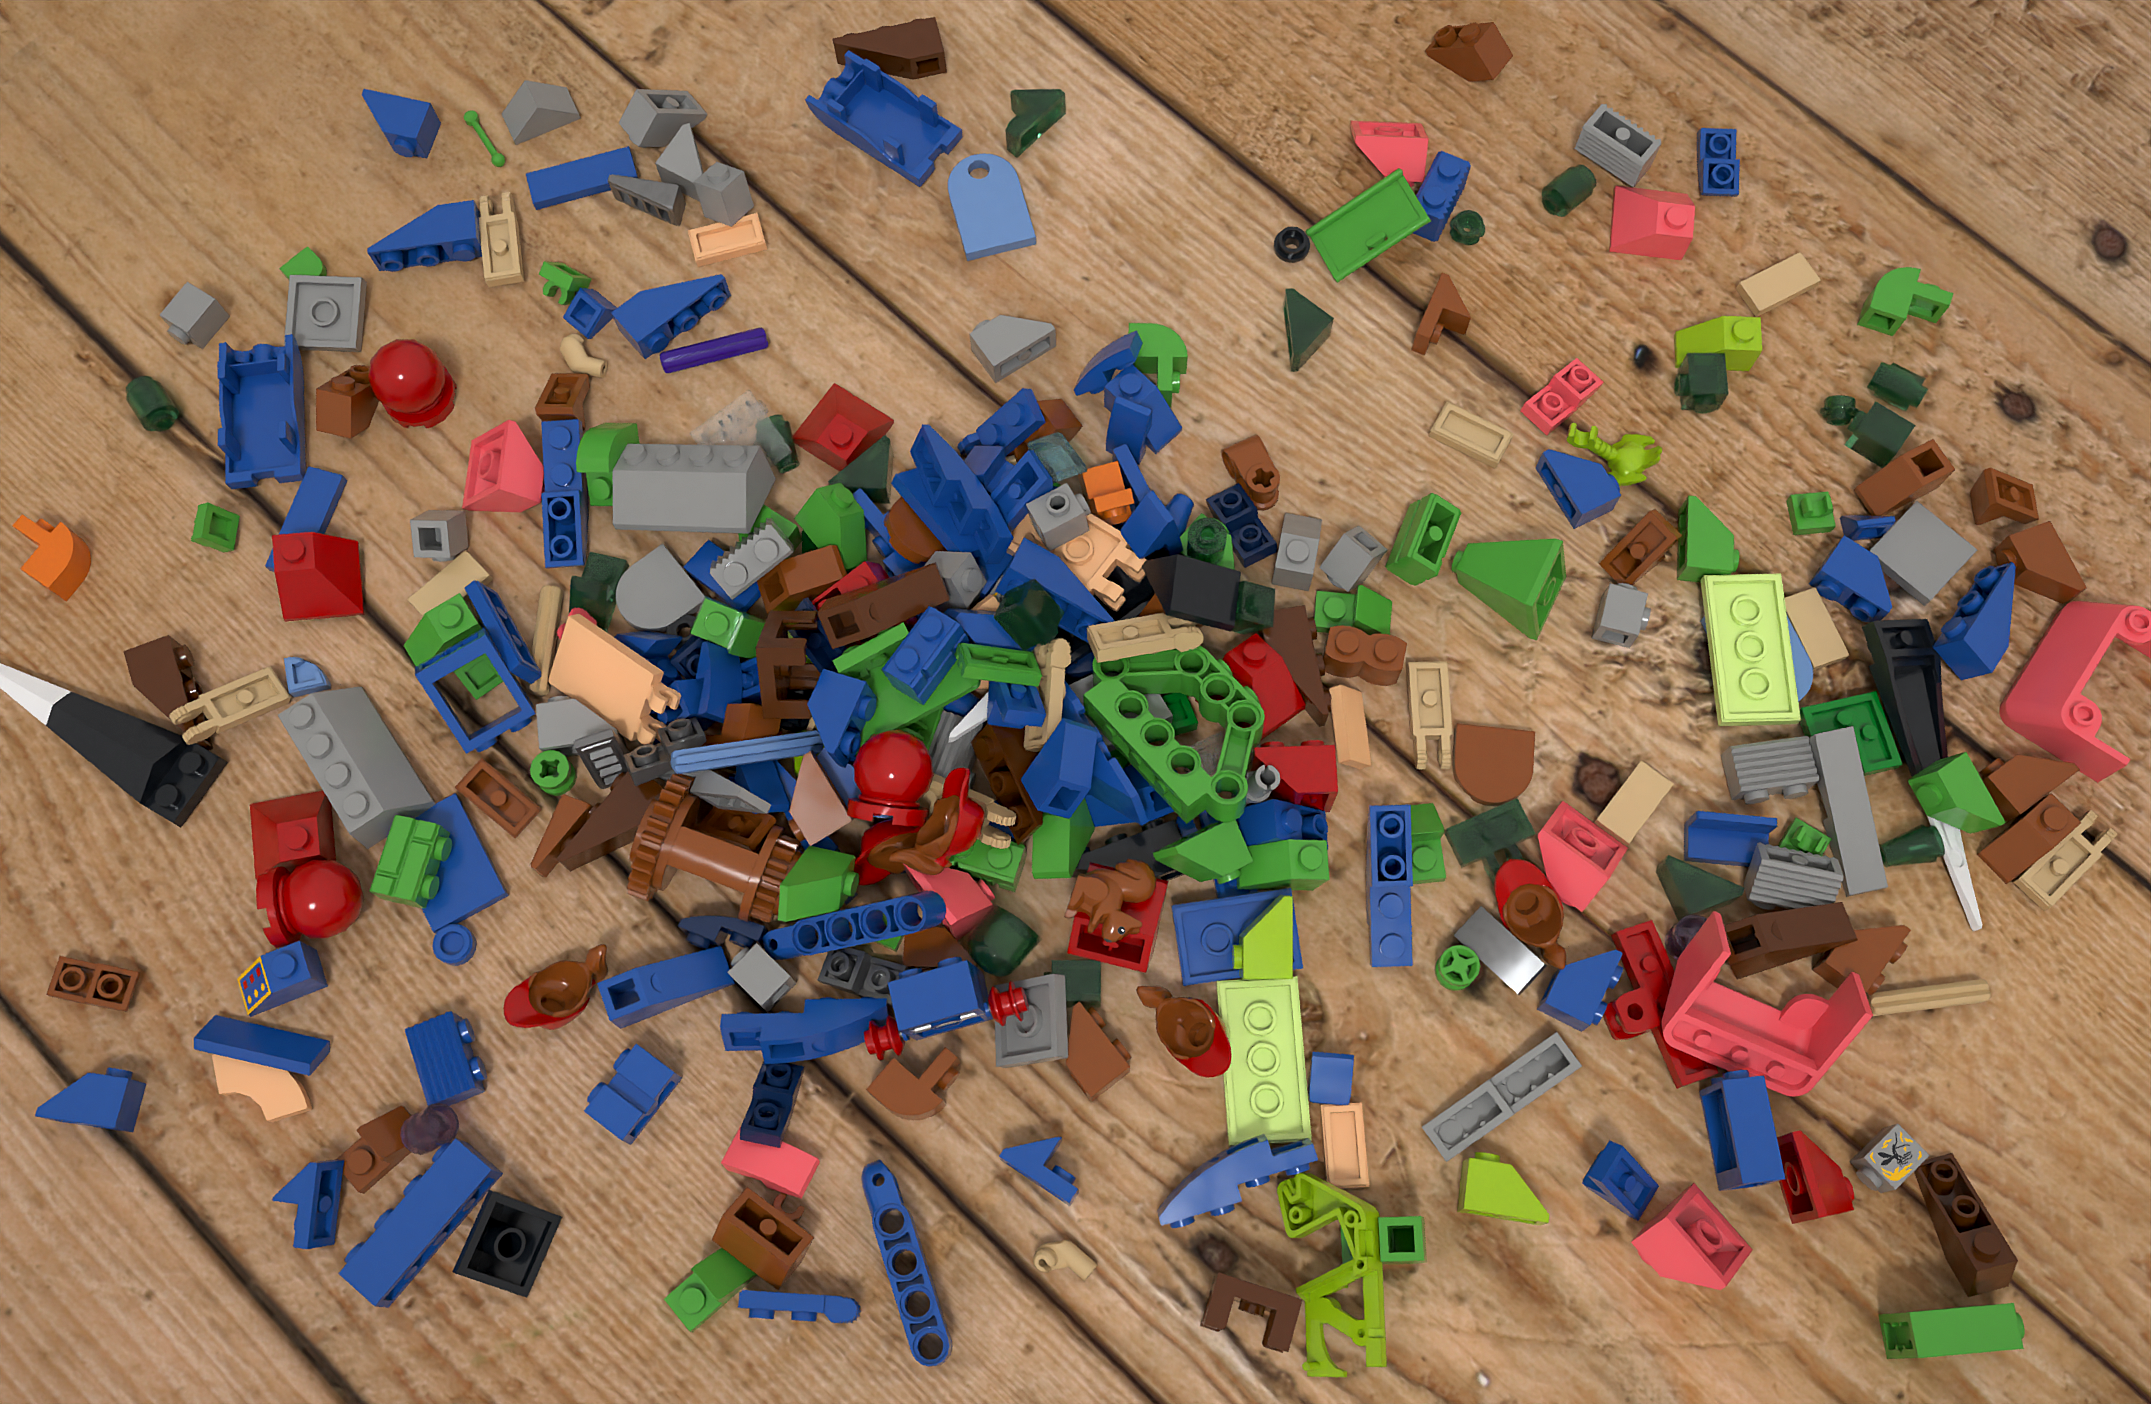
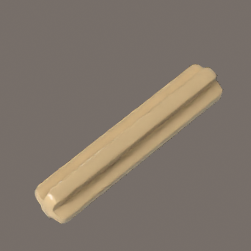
M546 585L540 591L531 655L539 667L542 677L533 684L528 682L526 684V690L529 694L536 696L547 695L550 688L548 678L554 661L557 640L556 632L559 627L563 591L557 586Z
M1983 979L1875 992L1871 996L1867 995L1873 1016L1982 1003L1988 1001L1991 997L1988 983Z

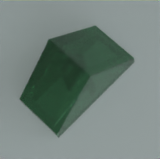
M1290 288L1285 289L1283 314L1291 372H1296L1301 369L1331 334L1334 318L1295 289Z
M884 435L830 479L828 484L832 485L841 482L852 494L861 488L873 503L890 504L894 459L890 439Z
M1670 855L1666 856L1658 864L1655 871L1679 923L1733 903L1743 895L1745 889Z

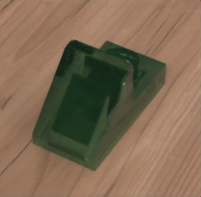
M1061 89L1012 90L1010 92L1011 109L1017 116L1009 122L1005 129L1007 150L1016 158L1066 114L1065 93Z
M590 552L582 577H571L569 613L575 607L583 608L597 621V626L607 632L617 604L616 588L621 576L629 568L628 562L624 559Z

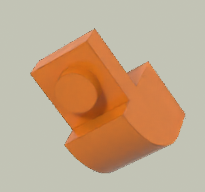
M1118 461L1084 469L1077 473L1083 497L1088 504L1091 514L1111 526L1128 520L1132 514L1130 505L1134 504L1131 488L1125 489Z
M22 514L12 526L39 547L20 569L67 602L88 575L91 555L87 544L61 521L56 527H53L42 518L35 523Z

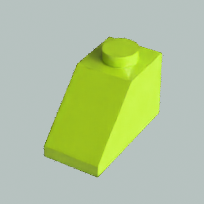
M1721 316L1676 331L1674 334L1675 368L1750 371L1762 352L1761 317Z
M1279 895L1239 935V945L1232 946L1233 969H1239V976L1241 978L1293 979V896Z
M1475 1152L1474 1158H1468L1462 1162L1457 1212L1538 1226L1549 1223V1213L1514 1167L1511 1164L1500 1163L1499 1155Z

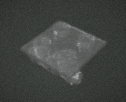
M750 390L690 432L697 445L760 446L770 468L793 452L768 417L767 413L769 410L761 400L757 401Z

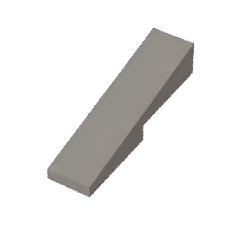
M1851 726L1814 734L1810 737L1809 743L1813 752L1817 774L1819 775L1817 784L1828 818L1823 820L1827 836L1832 838L1830 841L1831 850L1834 858L1838 859L1844 875L1842 885L1845 895L1849 897L1885 889L1888 887L1854 727Z
M672 769L659 776V778L667 782L675 772ZM711 770L684 774L695 778L690 792L719 809L768 814L771 804Z
M1556 1032L1422 1126V1128L1447 1162L1578 1070L1582 1065Z

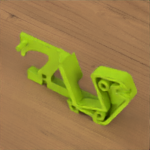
M1302 1172L1294 1175V1178L1284 1180L1278 1185L1277 1194L1288 1237L1303 1238L1339 1220L1353 1257L1352 1260L1296 1288V1294L1305 1301L1307 1362L1302 1364V1368L1307 1371V1377H1347V1371L1338 1368L1330 1358L1325 1345L1323 1324H1329L1344 1333L1356 1345L1366 1346V1367H1387L1383 1263L1380 1258L1378 1222L1380 1214L1378 1210L1371 1204L1312 1173ZM1363 1277L1364 1319L1358 1320L1342 1310L1337 1299L1326 1296L1343 1288H1348V1284Z

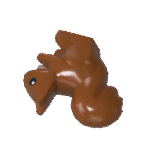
M1127 859L1125 862H1118L1115 866V871L1102 868L1086 874L1079 873L1064 917L1067 919L1073 918L1078 912L1088 914L1090 918L1087 932L1092 933L1099 924H1103L1102 937L1106 942L1110 943L1117 942L1129 934H1138L1140 932L1139 928L1142 927V922L1122 912L1121 906L1123 901L1139 903L1146 901L1153 895L1156 887L1154 871L1147 863L1141 860Z

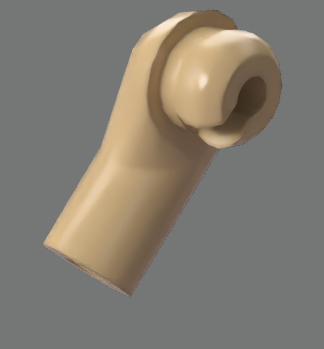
M570 334L562 339L560 351L572 371L599 378L605 377L607 361L588 357L582 344L584 339L580 335Z
M1069 1240L1044 1243L1037 1248L1033 1257L1034 1266L1040 1272L1047 1273L1051 1270L1069 1267L1083 1281L1098 1266Z

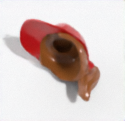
M956 768L948 774L944 782L942 798L936 800L931 817L919 829L915 847L903 848L893 852L889 857L890 862H901L917 872L926 875H937L944 870L952 855L963 853L974 845L981 836L985 813L981 805L968 796L970 770L968 768Z
M888 819L865 830L862 835L861 851L855 859L854 872L859 874L858 885H872L890 874H901L905 870L903 863L890 862L889 857L899 849L915 847L917 833L921 827L893 825V819ZM950 860L948 864L945 866V868H949L952 866Z
M1511 859L1504 862L1495 876L1494 890L1498 911L1505 928L1519 941L1540 948L1542 958L1546 963L1563 970L1566 963V951L1563 946L1557 943V939L1562 930L1564 912L1558 893L1540 869L1529 861Z
M601 944L590 949L585 962L568 960L555 962L542 971L535 972L525 981L515 986L504 1000L503 1009L506 1021L515 1027L531 1028L540 1026L547 1030L559 1029L573 1021L586 1008L590 999L591 988L603 981L607 975V946Z
M1161 986L1137 987L1136 991L1143 1005L1149 1008H1156V1030L1159 1039L1177 1061L1194 1074L1206 1078L1220 1076L1228 1070L1232 1056L1230 1043L1226 1035V1027L1222 1019L1207 1003L1192 997H1173L1168 989Z

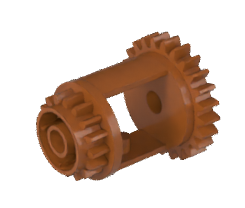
M672 774L670 780H667L665 788L661 790L659 798L655 797L650 802L636 832L629 858L630 862H632V870L628 877L627 894L649 902L657 890L664 891L668 887L678 868L743 892L744 896L738 919L749 922L754 917L771 923L774 916H778L780 884L804 853L799 850L801 842L784 835L785 828L776 824L771 828L758 853L699 832L696 829L699 825L695 824L701 799L690 792L695 778L684 774Z

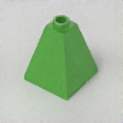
M1556 538L1468 543L1465 551L1459 550L1456 553L1451 570L1457 573L1460 585L1528 638L1537 641L1566 579L1564 545L1562 540Z

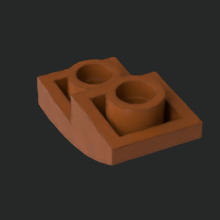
M60 956L46 995L72 1002L127 1012L140 972Z

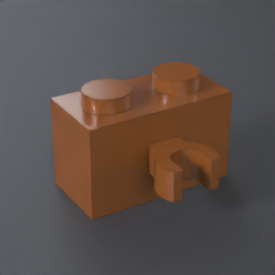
M747 1187L722 1215L712 1241L775 1289L779 1290L803 1261L814 1237L798 1225L804 1212L803 1206L800 1205L793 1213H786L782 1210L781 1206L787 1194L780 1193L777 1195L771 1205Z

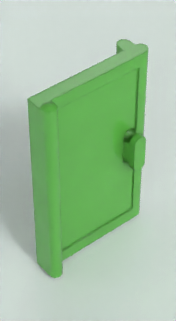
M1398 168L1307 229L1306 235L1311 237L1335 281L1338 283L1410 234L1430 223L1431 220L1403 176L1402 169Z

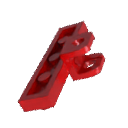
M1653 920L1612 934L1611 937L1616 949L1623 953L1621 960L1634 990L1619 996L1607 1004L1603 1018L1612 1038L1615 1040H1628L1652 1031L1676 1089L1719 1074L1715 1065L1671 1047L1664 1039L1661 1021L1675 971ZM1616 1014H1617V1016H1618V1018H1619V1021H1620V1023H1621L1622 1026H1620V1025L1617 1023V1021H1616Z

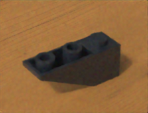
M1163 819L1152 821L1141 828L1143 832L1130 837L1126 833L1115 835L1104 842L1106 846L1093 851L1086 847L1072 877L1077 878L1079 873L1086 874L1090 862L1115 868L1118 862H1125L1127 859L1141 860L1147 863L1158 879L1169 881L1185 875L1156 861L1153 852L1182 838L1175 820L1166 823Z

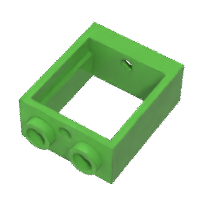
M2014 1303L1878 1315L1887 1359L1927 1358L2024 1349L2022 1343L2025 1334L2024 1324L2021 1316L2015 1310Z

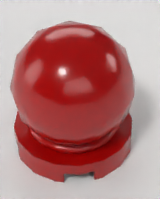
M396 339L382 346L370 360L368 378L371 390L377 400L382 403L392 420L402 427L408 428V426L417 427L424 425L425 428H432L444 421L453 411L455 406L453 400L455 389H457L456 383L446 367L443 366L437 353L415 339Z
M900 729L873 734L860 747L853 763L854 781L862 794H859L858 798H848L847 816L872 821L873 816L888 815L893 816V825L923 827L928 818L929 809L921 807L918 801L929 791L934 776L931 754L923 741Z
M312 860L297 866L291 874L283 866L266 869V873L259 874L256 885L257 909L266 908L271 927L263 928V931L270 944L276 948L299 941L302 934L309 938H329L346 931L360 916L364 902L360 880L350 868L335 860Z

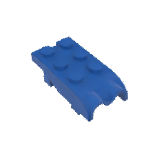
M848 50L844 55L846 64L841 75L837 78H831L826 83L819 100L808 95L805 99L808 107L833 132L918 187H921L935 170L933 161L939 154L946 153L948 155L963 138L962 129L938 115L936 102L923 94L918 98L905 85L882 72L879 66L868 59L860 58Z
M293 334L285 335L284 347L257 344L249 351H236L226 342L219 343L217 372L219 379V412L222 428L218 429V446L225 453V483L232 490L258 486V481L266 478H275L279 483L302 481L306 473L304 374L300 350Z

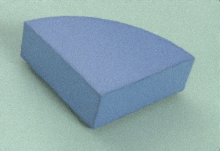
M299 657L284 658L288 693L293 698L331 689L328 677L315 664Z

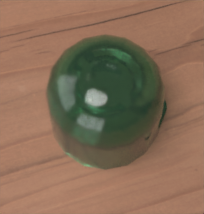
M994 904L969 935L967 951L971 959L985 972L996 977H1006L1021 965L1042 938L1014 914Z

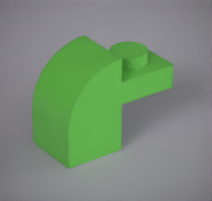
M1912 267L1897 268L1885 274L1869 294L1863 304L1857 325L1893 336L1906 320L1907 314L1937 323L1949 308L1954 293L1942 290L1933 284L1917 282L1921 269Z
M1129 323L1128 334L1137 330L1143 342L1133 365L1143 374H1157V387L1169 407H1171L1172 393H1179L1180 374H1186L1188 355L1186 346L1181 337L1166 326L1153 323Z
M603 423L590 428L583 435L577 450L576 470L577 472L586 473L590 506H613V468L627 444H640L637 423Z
M1378 1217L1380 1258L1383 1264L1400 1265L1427 1262L1424 1217ZM1341 1228L1342 1264L1352 1260L1353 1257Z

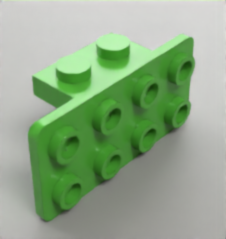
M904 622L879 632L877 637L862 645H855L846 649L841 656L832 660L839 674L866 681L877 696L875 713L871 720L866 721L860 734V747L873 734L889 730H901L974 691L980 686L981 680L963 678L961 676L962 668L958 667L959 659H957L924 705L893 687L881 669L909 633Z

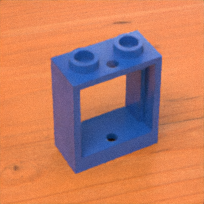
M485 628L415 667L416 678L466 754L474 749L477 752L488 749L498 741L496 736L509 729L511 732H516L531 723L532 719L530 717L536 714L533 703L515 675L509 672ZM486 653L519 707L469 735L435 681Z
M1748 1070L1726 1072L1722 1074L1723 1077L1711 1079L1712 1085L1700 1090L1699 1094L1718 1190L1760 1187L1784 1180L1785 1174L1764 1076L1749 1077Z

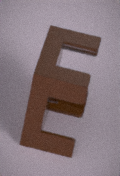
M817 611L769 612L755 647L763 719L812 718L807 705L809 700H786L789 690H814L821 675L813 663H806L807 639L788 638V630H816L818 628Z
M1218 1272L1214 1276L1200 1326L1216 1332L1224 1330L1233 1301L1240 1302L1238 1309L1260 1317H1263L1264 1311L1270 1312L1262 1341L1263 1347L1283 1353V1351L1289 1352L1302 1299Z

